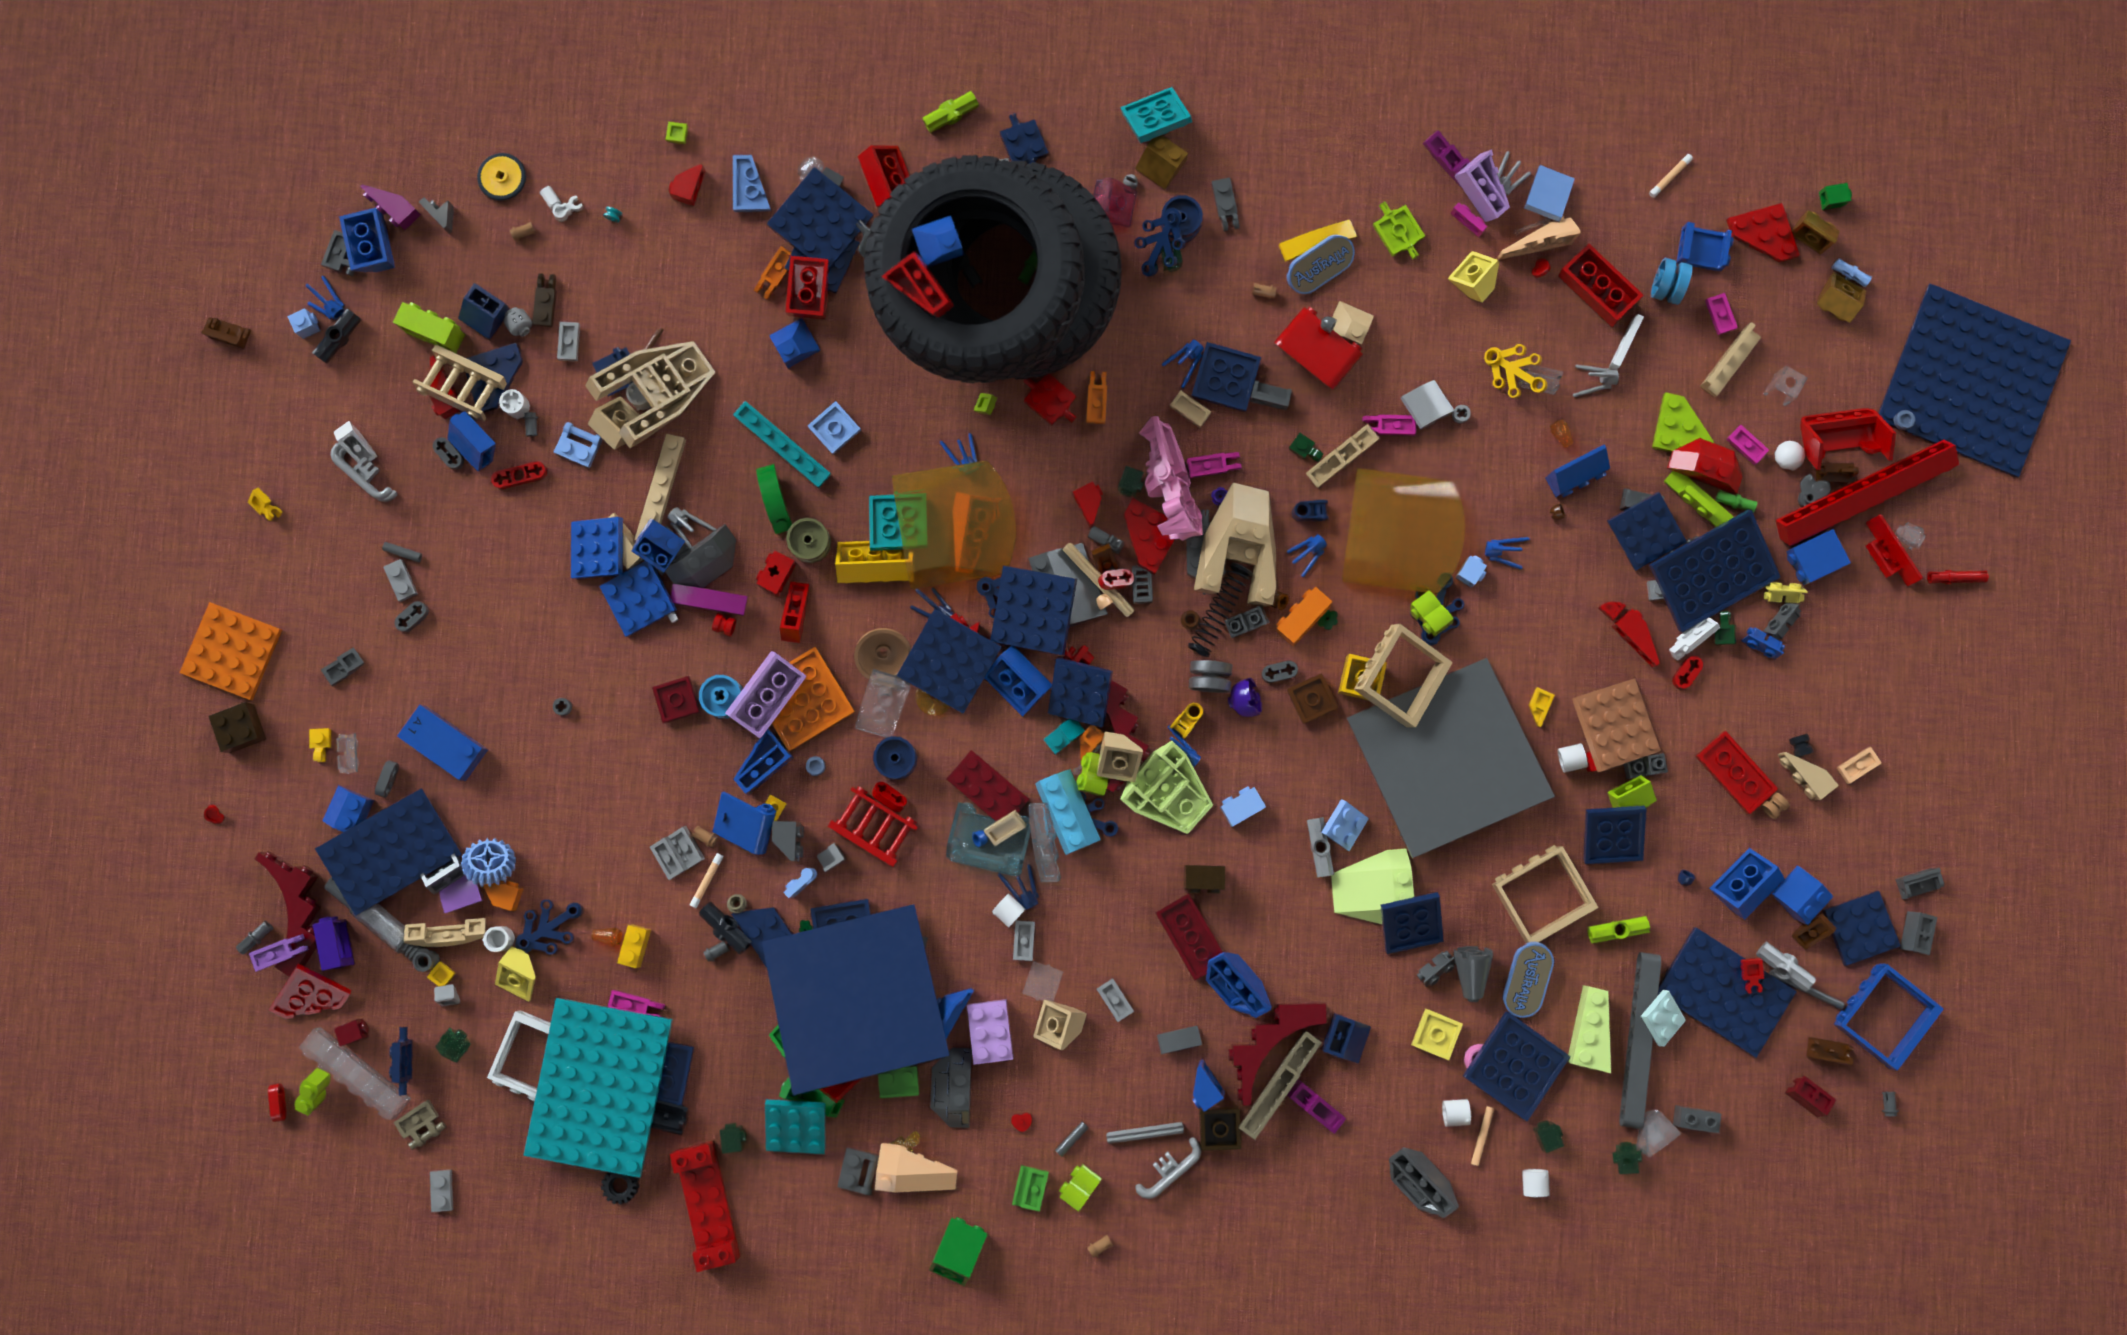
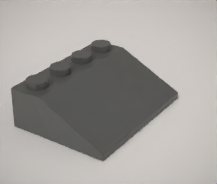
M1083 543L1074 545L1089 561ZM1063 548L1028 558L1032 571L1077 579L1069 628L1108 614L1106 608L1100 610L1097 606L1096 599L1101 595L1099 588L1063 551Z

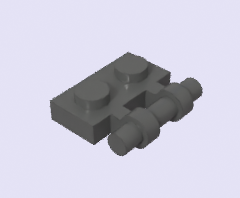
M334 230L321 265L338 272H342L343 266L348 267L346 274L353 277L355 271H351L349 260H347L348 255L343 233Z

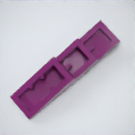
M1437 130L1423 142V145L1461 187L1454 176L1468 165L1470 161L1468 158L1464 159L1453 144L1450 145L1441 132Z
M673 584L670 596L674 604L742 616L745 614L748 596Z

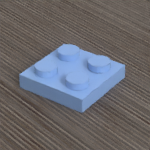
M836 401L808 425V428L833 455L861 431V428Z
M1341 799L1322 833L1344 849L1350 851L1369 818Z

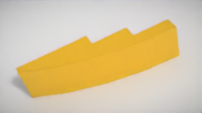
M1346 220L1284 241L1279 244V248L1285 262L1296 259L1331 235H1342L1349 240L1355 239L1357 235L1351 221Z

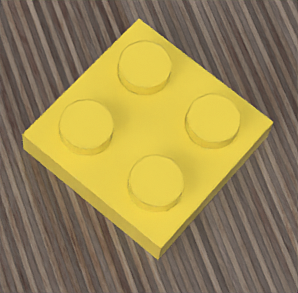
M1425 1009L1411 1045L1449 1060L1463 1024Z

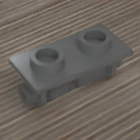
M1785 603L1763 632L1773 634L1772 637L1777 640L1782 639L1789 630L1785 624L1788 623V625L1792 626L1801 616L1799 605Z
M1447 950L1440 952V954L1432 959V962L1436 965L1434 968L1430 963H1427L1418 971L1417 977L1421 981L1425 979L1423 981L1425 987L1435 985L1440 980L1439 977L1442 974H1447L1454 969L1456 964L1455 958L1449 959L1451 955Z

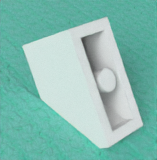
M350 421L334 431L338 443L357 463L363 457H366L368 459L366 464H368L377 457V454L363 435Z

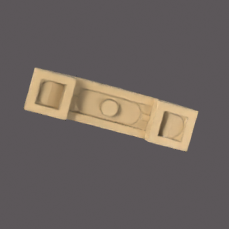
M467 919L465 924L426 927L425 923L405 925L404 943L425 947H444L469 943L484 937L486 919Z

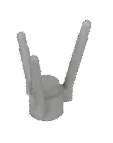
M1509 151L1506 152L1498 170L1499 173H1497L1506 195H1509L1514 188L1531 174V172H1527L1513 185H1510L1512 183L1510 178L1521 164V161H1518L1507 177L1502 176L1500 178L1508 160Z
M1576 365L1575 367L1578 369L1595 371L1589 372L1588 375L1599 377L1600 383L1604 385L1574 393L1573 397L1603 389H1611V385H1617L1618 371L1610 370V368Z
M676 507L668 515V519L671 521L670 525L685 540V544L689 549L692 545L679 528L685 526L690 532H694V529L687 523L688 518L712 531L717 530L708 523L689 514L685 509L681 511Z

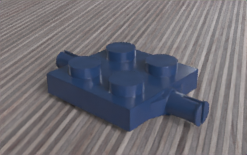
M1015 113L1013 116L1012 114L1009 115L1012 127L1000 131V136L1010 161H1026L1027 164H1031L1032 162L1036 163L1040 158L1048 156L1047 148L1035 119L1019 123Z
M399 1027V1039L397 1042L392 1043L389 1050L390 1058H392L389 1077L392 1078V1083H399L398 1095H407V1083L412 1079L413 1039H408V1027Z

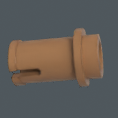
M531 222L517 228L512 227L513 229L510 230L514 241H520V238L535 234Z
M1254 283L1252 295L1269 298L1268 300H1271V298L1275 299L1276 287Z
M697 826L694 829L695 833H692V837L706 843L707 847H713L718 840L715 833H710L700 826Z
M1105 1235V1237L1094 1244L1090 1243L1087 1249L1093 1258L1096 1256L1098 1258L1099 1254L1113 1247V1244L1109 1237Z

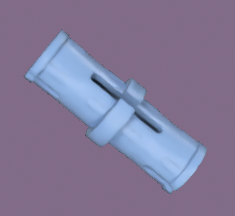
M1840 258L1832 266L1833 270L1845 275L1846 279H1852L1863 287H1866L1872 279V276L1860 271L1857 266H1852Z

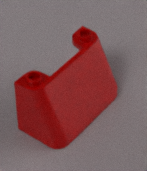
M1310 306L1308 309L1303 307L1274 343L1332 390H1335L1364 355L1360 352L1363 348L1355 342L1350 344L1334 330L1331 333L1324 331L1321 327V320L1316 317L1318 312Z

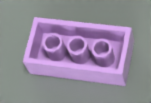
M771 651L725 714L758 738H761L806 678V675L777 653Z

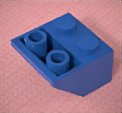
M650 518L639 534L631 552L664 573L685 543V540Z

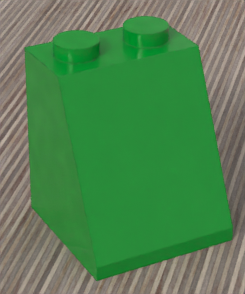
M951 1218L929 1271L965 1286L971 1276L988 1233L984 1232V1229L974 1225L972 1227L966 1224V1221L961 1218Z

